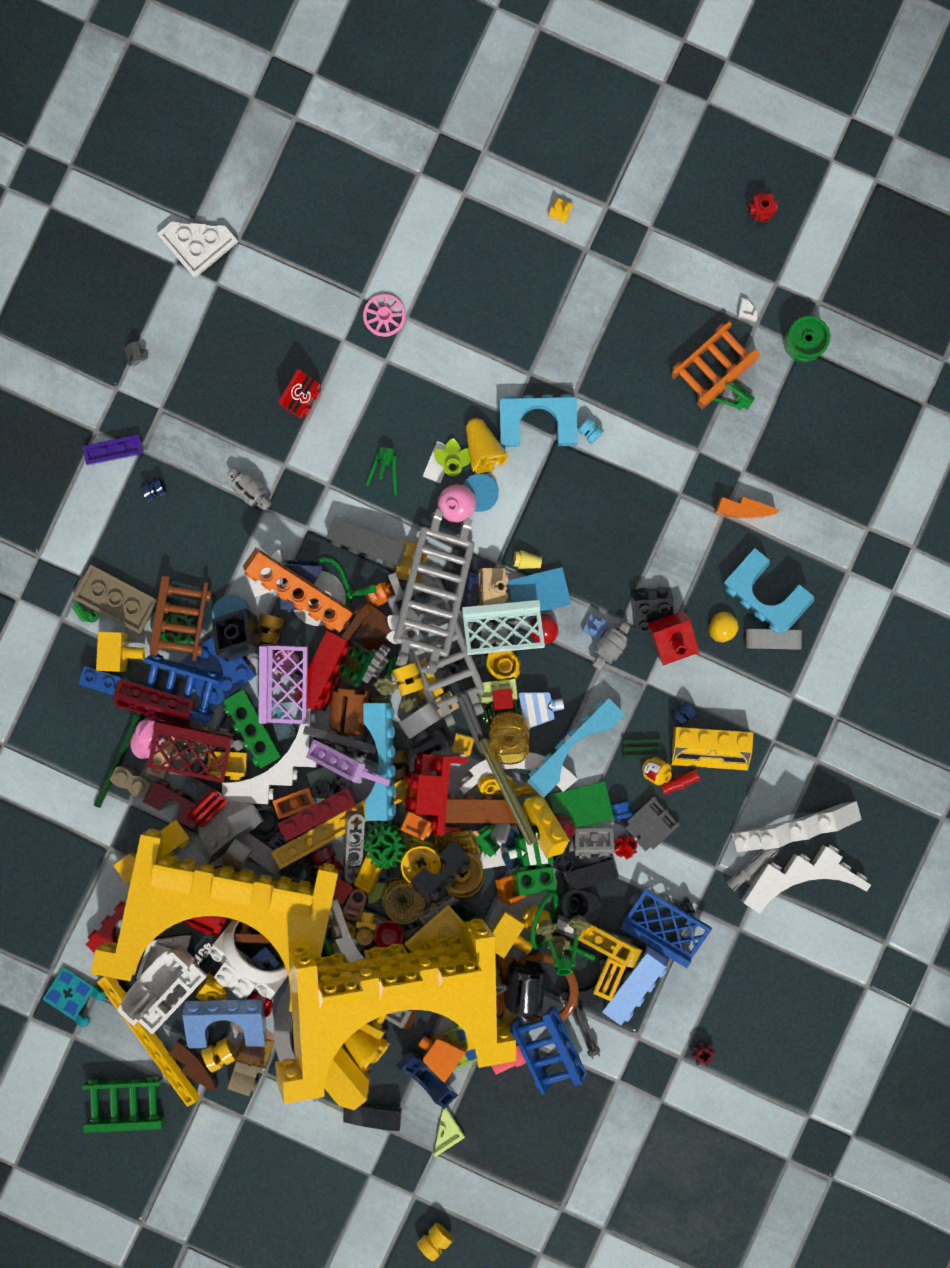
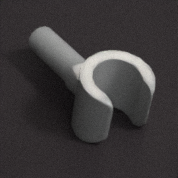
M241 739L234 741L231 748L234 747L236 752L245 748ZM217 747V750L222 751L226 750V748Z

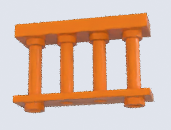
M730 321L725 325L722 323L715 330L716 333L683 363L680 361L672 368L671 377L675 379L680 374L699 395L697 405L701 409H704L727 388L725 385L727 382L729 384L733 383L761 355L756 349L752 352H747L728 332L732 325ZM721 337L741 356L742 361L738 365L732 364L714 345ZM707 349L727 369L726 372L728 374L723 378L721 376L718 377L699 357ZM693 362L713 382V387L709 391L707 389L704 390L686 371V368Z

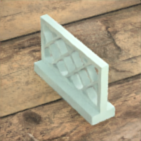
M539 600L462 607L467 655L545 647ZM528 616H536L537 622L533 627L525 622ZM509 618H515L519 621L514 629L505 623ZM490 620H496L500 623L495 630L486 625ZM468 622H477L481 626L474 633L468 628ZM521 624L530 630L525 637L516 631ZM502 626L510 631L505 639L497 633ZM483 628L491 633L486 641L478 636V633ZM533 632L539 636L540 642L531 643L527 638ZM513 634L521 639L518 645H512L508 642ZM493 636L502 641L498 647H493L488 643ZM474 638L483 643L478 649H471L470 643Z

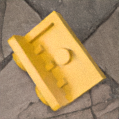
M213 751L218 760L225 756V752ZM210 752L208 753L207 767L216 762ZM230 752L225 776H230V780H241V777L247 774V753ZM218 764L209 769L213 776H221L222 770Z

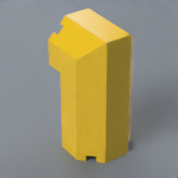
M342 1045L328 1069L324 1088L339 1106L356 1110L367 1100L371 1074L368 1071L363 1073L348 1050Z

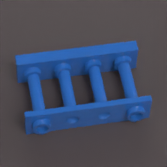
M160 654L158 656L149 655L145 658L144 662L151 664L147 687L154 688L159 667L170 670L164 691L172 694L177 673L188 676L183 698L186 699L191 698L196 678L207 681L201 705L193 707L190 719L206 724L212 720L214 712L209 711L208 705L214 684L218 685L223 680V676L218 675V672L212 670L204 671L164 659Z
M556 1006L549 1007L543 1014V1019L526 1024L522 1023L520 1017L514 1019L509 1026L510 1031L515 1037L541 1095L548 1091L553 1082L570 1078L575 1086L583 1083L588 1074ZM546 1026L551 1036L531 1041L527 1034V1031ZM550 1044L556 1045L559 1051L558 1054L539 1059L535 1051L536 1048ZM559 1061L564 1062L567 1071L547 1076L543 1066Z

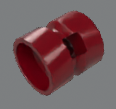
M332 844L309 855L313 865L319 867V865L323 866V863L335 865V869H338V872L343 870L339 859L334 858L336 853Z

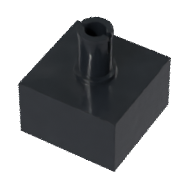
M247 608L212 619L215 653L217 656L228 662L259 652V646L261 645L257 616Z

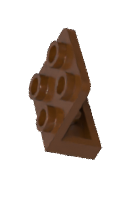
M367 602L363 607L359 605L353 614L356 617L353 621L349 620L343 627L345 632L342 637L347 641L353 637L371 651L373 649L378 651L388 641L386 636L392 630L388 625V616Z

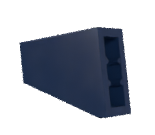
M281 560L283 565L312 584H315L323 567L320 561ZM280 578L279 585L284 584L286 582V579ZM300 588L295 589V590L293 591V594H294V595L300 594L301 591H302V589H300ZM278 597V605L283 611L294 612V610H299L293 606V602L289 599L285 601Z

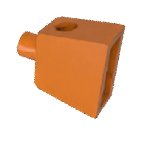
M441 1034L438 1035L434 1042L424 1035L418 1046L427 1051L422 1061L444 1083L467 1050V1047Z

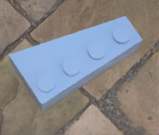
M647 944L644 945L646 947L643 955H640L635 968L632 971L630 969L627 970L621 980L623 984H618L612 1000H606L603 1005L602 1013L619 1025L631 1019L634 1008L641 1006L645 999L644 995L647 991L650 993L653 990L657 978H662L667 971V956Z

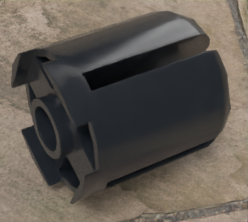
M528 960L525 961V964H515V961L509 963L504 1004L510 1012L516 1015L519 1013L520 1016H532L541 1011L547 969H542V964Z

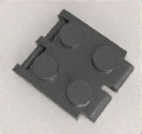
M655 795L627 820L629 824L624 828L633 838L638 834L640 835L636 842L644 851H647L650 847L654 850L681 824L668 813L669 810L667 808H664L656 800L657 797ZM653 802H654V803L658 806V808L662 811L661 813H660V811L652 804ZM665 815L669 818L673 825H671V823L664 817Z

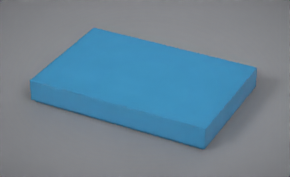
M562 567L508 580L507 585L512 603L539 600L540 612L571 605Z

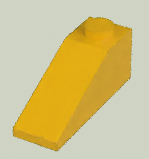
M590 924V928L581 932L579 941L627 967L635 968L643 950Z

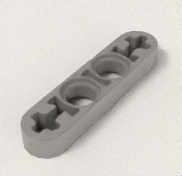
M356 810L349 812L345 821L343 876L351 884L355 883L363 861L365 819L361 812ZM355 817L359 819L356 821L357 829L354 828V824L352 822L355 819ZM353 834L359 835V839L356 842L349 841ZM350 853H358V857L356 859H348ZM351 866H353V869L355 871L352 877L349 876V874H351L352 872Z

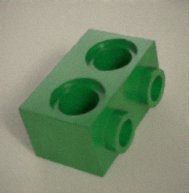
M547 864L536 865L535 868L519 866L517 870L512 871L514 894L522 896L557 890L553 866ZM542 872H545L546 879L541 882L540 875ZM524 875H527L528 881L523 885L521 879Z

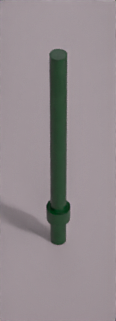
M137 712L131 714L130 724L94 802V806L101 808L112 783L110 778L115 768L119 767L137 724L142 721V714Z

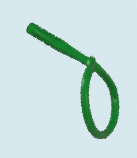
M327 557L315 560L320 561V563L330 562L337 568L347 592L345 595L346 606L349 607L351 599H354L355 596H363L377 591L375 585L363 587L356 591L351 590L345 573L338 562ZM314 599L310 600L312 605L316 603ZM326 610V611L324 612V614H326V615H329V614L332 613V611H328V610Z
M550 891L546 894L534 916L531 927V944L533 949L539 950L548 942L544 938L540 944L536 945L535 930L541 912L552 895L553 907L550 918L552 923H554L558 908V894L555 891ZM570 943L568 950L572 951L573 944ZM577 946L576 954L586 957L593 962L596 961L597 954Z

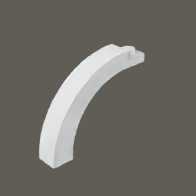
M525 751L496 754L503 770L518 768L532 771L535 767L540 769L544 764L542 760L546 757ZM486 759L476 763L469 769L473 774L472 777L468 775L460 781L461 786L459 789L463 794L475 786L483 776L492 774ZM562 766L560 782L557 786L564 792L578 779Z

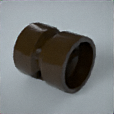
M407 749L395 750L393 764L399 763V768L395 769L393 779L404 778L410 772L409 765L406 764L408 760Z

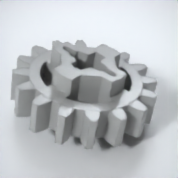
M384 644L378 651L372 650L374 657L362 679L366 683H369L373 676L378 678L389 662V659L386 657L391 649Z

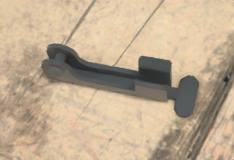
M581 1000L577 1001V1005L581 1004ZM576 1005L572 1016L587 1046L588 1056L594 1059L595 1055L600 1056V1048L596 1046L586 1023L588 1019L584 1010Z

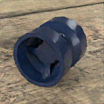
M159 476L153 478L151 482L145 481L141 483V488L147 501L154 499L157 495L163 496L166 494Z
M684 700L680 707L674 709L670 714L684 727L688 724V720L694 718L698 713Z

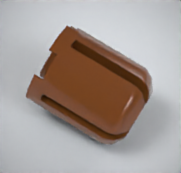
M333 687L329 718L330 730L337 732L338 735L345 734L346 736H360L364 734L367 727L363 719V703H370L371 691L351 687L344 689Z

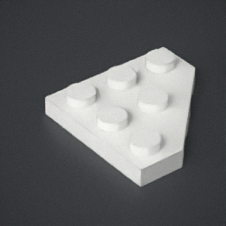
M170 222L157 233L194 278H197L238 243V240L223 225L210 226L197 223Z

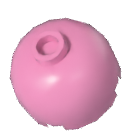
M454 484L441 492L437 505L438 509L442 510L445 519L458 523L472 516L476 510L477 500L475 494L466 485Z

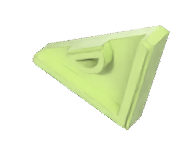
M447 1107L443 1108L434 1149L435 1157L465 1138L464 1133Z

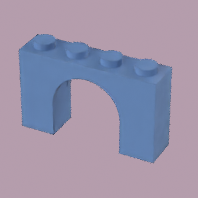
M263 999L185 1001L182 1016L187 1048H207L209 1038L208 1025L219 1020H227L238 1024L243 1029L246 1047H265L267 1029Z

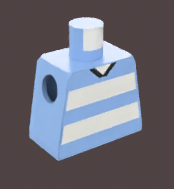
M549 692L518 693L524 729L554 720L553 711L564 710L563 699L551 700Z

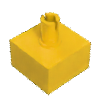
M98 632L96 671L128 672V658H145L144 647H129V634Z
M506 908L503 909L490 929L495 936V953L505 958L510 948L514 945L528 955L532 949V944L520 936L525 922Z

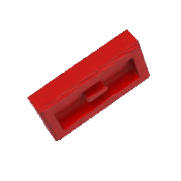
M212 789L187 814V818L192 819L195 824L198 823L203 828L228 803V799ZM214 796H216V798H215L211 803H209V804L204 808V810H203L201 813H199V814L196 816V814H197Z

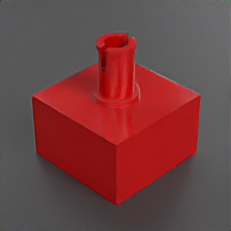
M684 611L648 623L657 656L663 666L699 653L691 621Z

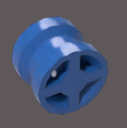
M629 800L611 804V808L615 812L614 820L633 816L632 811L629 809Z

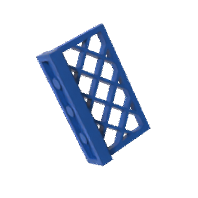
M645 888L629 913L623 918L620 929L688 968L691 959L711 932L712 927ZM648 895L653 898L655 904L644 906V897ZM668 907L671 914L661 916L659 908ZM656 908L658 917L648 919L645 910ZM643 911L644 920L637 921L632 918L634 912ZM683 916L687 919V925L677 926V917ZM673 918L675 927L664 929L662 920ZM659 921L661 929L652 930L649 923ZM701 927L705 931L702 935L694 936L692 928ZM689 929L691 937L681 939L679 930ZM676 931L678 939L669 940L665 933ZM693 941L694 947L691 952L684 949L682 943Z

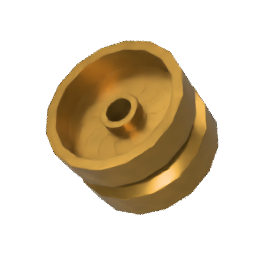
M467 852L465 853L470 857L471 861L469 869L463 874L460 873L451 886L445 887L449 895L460 900L474 898L481 892L485 882L481 862L476 856ZM444 863L442 865L441 872H443L446 867Z

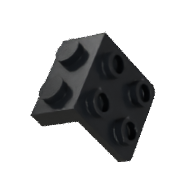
M671 587L632 590L635 605V632L637 634L650 633L648 623L673 615L674 598Z

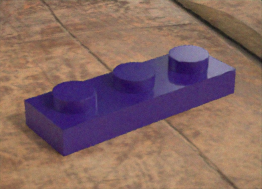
M139 434L82 446L87 466L144 454Z

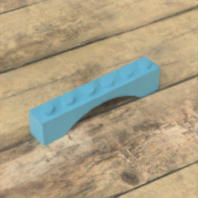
M610 698L605 702L601 700L594 707L595 713L593 715L588 713L581 720L583 725L579 729L575 726L568 734L570 738L566 742L562 740L555 747L557 751L553 755L549 753L542 760L544 764L541 768L535 767L528 774L531 778L527 782L543 798L560 782L563 762L573 745L588 735L609 731L625 715Z
M363 703L364 724L369 729L378 751V774L391 780L389 786L375 782L371 793L365 800V820L388 821L394 819L396 814V806L394 804L396 788L393 785V777L395 776V766L393 765L395 729L392 722L395 711L392 703Z

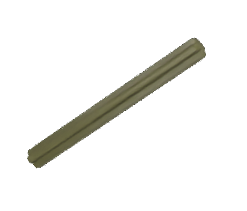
M488 738L480 740L478 744L528 845L536 843L537 838Z

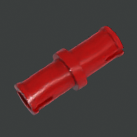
M696 769L684 775H676V778L663 783L661 788L664 795H667L680 788L681 790L685 789V786L700 781Z

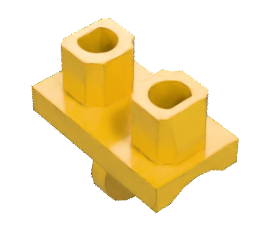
M362 912L361 922H356L357 942L362 946H368L373 941L376 924H373L374 914Z

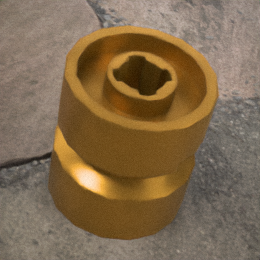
M260 613L258 619L260 641L278 645L280 638L278 631L282 629L284 619Z

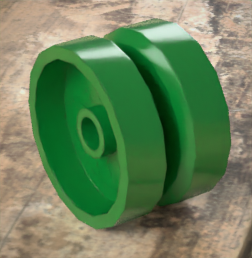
M805 316L799 318L789 327L784 336L785 351L790 358L797 362L807 363L814 361L826 351L830 344L831 335L829 327L818 317Z

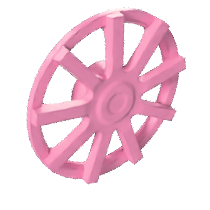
M389 294L374 296L367 302L363 311V320L368 330L374 335L382 337L396 334L402 329L406 319V312L402 302ZM385 297L384 307H381L376 299ZM388 298L396 301L391 308L387 307ZM374 302L378 311L368 309L369 305ZM400 305L402 313H392ZM366 313L375 314L376 317L367 321ZM402 316V321L400 324H398L392 319V317ZM375 321H379L375 330L371 328V326L369 325ZM389 322L397 327L391 332L388 325ZM382 324H385L387 333L378 332Z

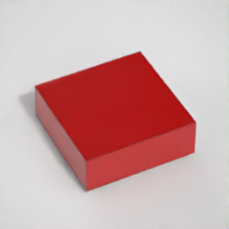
M512 689L492 690L494 711L513 709Z

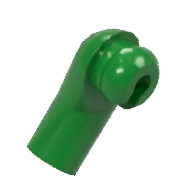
M80 602L72 606L78 618L83 622L93 623L99 618L97 611L85 610Z

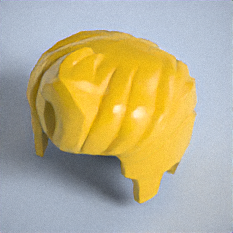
M514 652L488 653L486 667L491 675L498 680L518 678L521 664Z

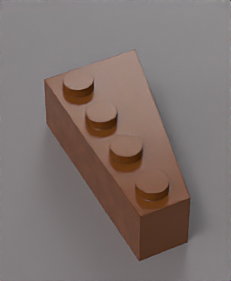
M448 794L445 823H517L504 795H502V798H495V795H483V798H476V795L457 797V795Z

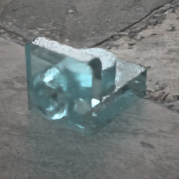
M284 712L274 714L275 718H281L285 715ZM273 723L278 741L297 736L294 724Z

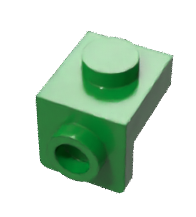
M494 823L490 826L486 824L478 830L479 835L475 839L481 851L489 857L493 856L500 848L498 843L489 834L496 826Z

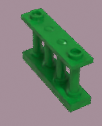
M157 1075L146 1076V1079L100 1081L99 1078L88 1079L82 1085V1090L90 1089L91 1118L83 1125L84 1133L162 1129L165 1125V1116L159 1117V1114H157L156 1086H160L163 1083V1078H157ZM137 1087H148L149 1115L147 1117L140 1118V1115H138ZM117 1088H129L130 1116L128 1118H120L118 1116ZM98 1089H109V1119H101L99 1117Z

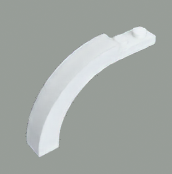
M338 899L333 900L328 920H331L333 925L332 933L334 938H337L332 944L334 953L345 954L349 963L365 959L351 939Z

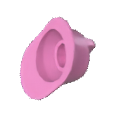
M149 716L137 724L131 739V749L136 757L140 759L149 758L154 735V724L160 719ZM158 735L157 741L160 745L165 739L166 735Z

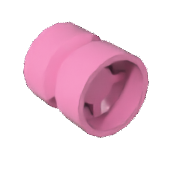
M281 650L274 655L278 662L286 657ZM293 652L290 656L299 663L298 655ZM288 658L281 664L288 673L295 667ZM278 667L275 669L276 672L284 674Z

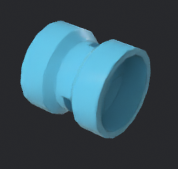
M590 417L578 429V432L584 435L587 441L592 444L604 430L601 427H597L595 421Z

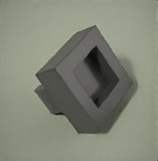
M131 342L124 348L129 366H136L148 358V355L143 356L140 351L146 348L145 345L139 346L138 342Z

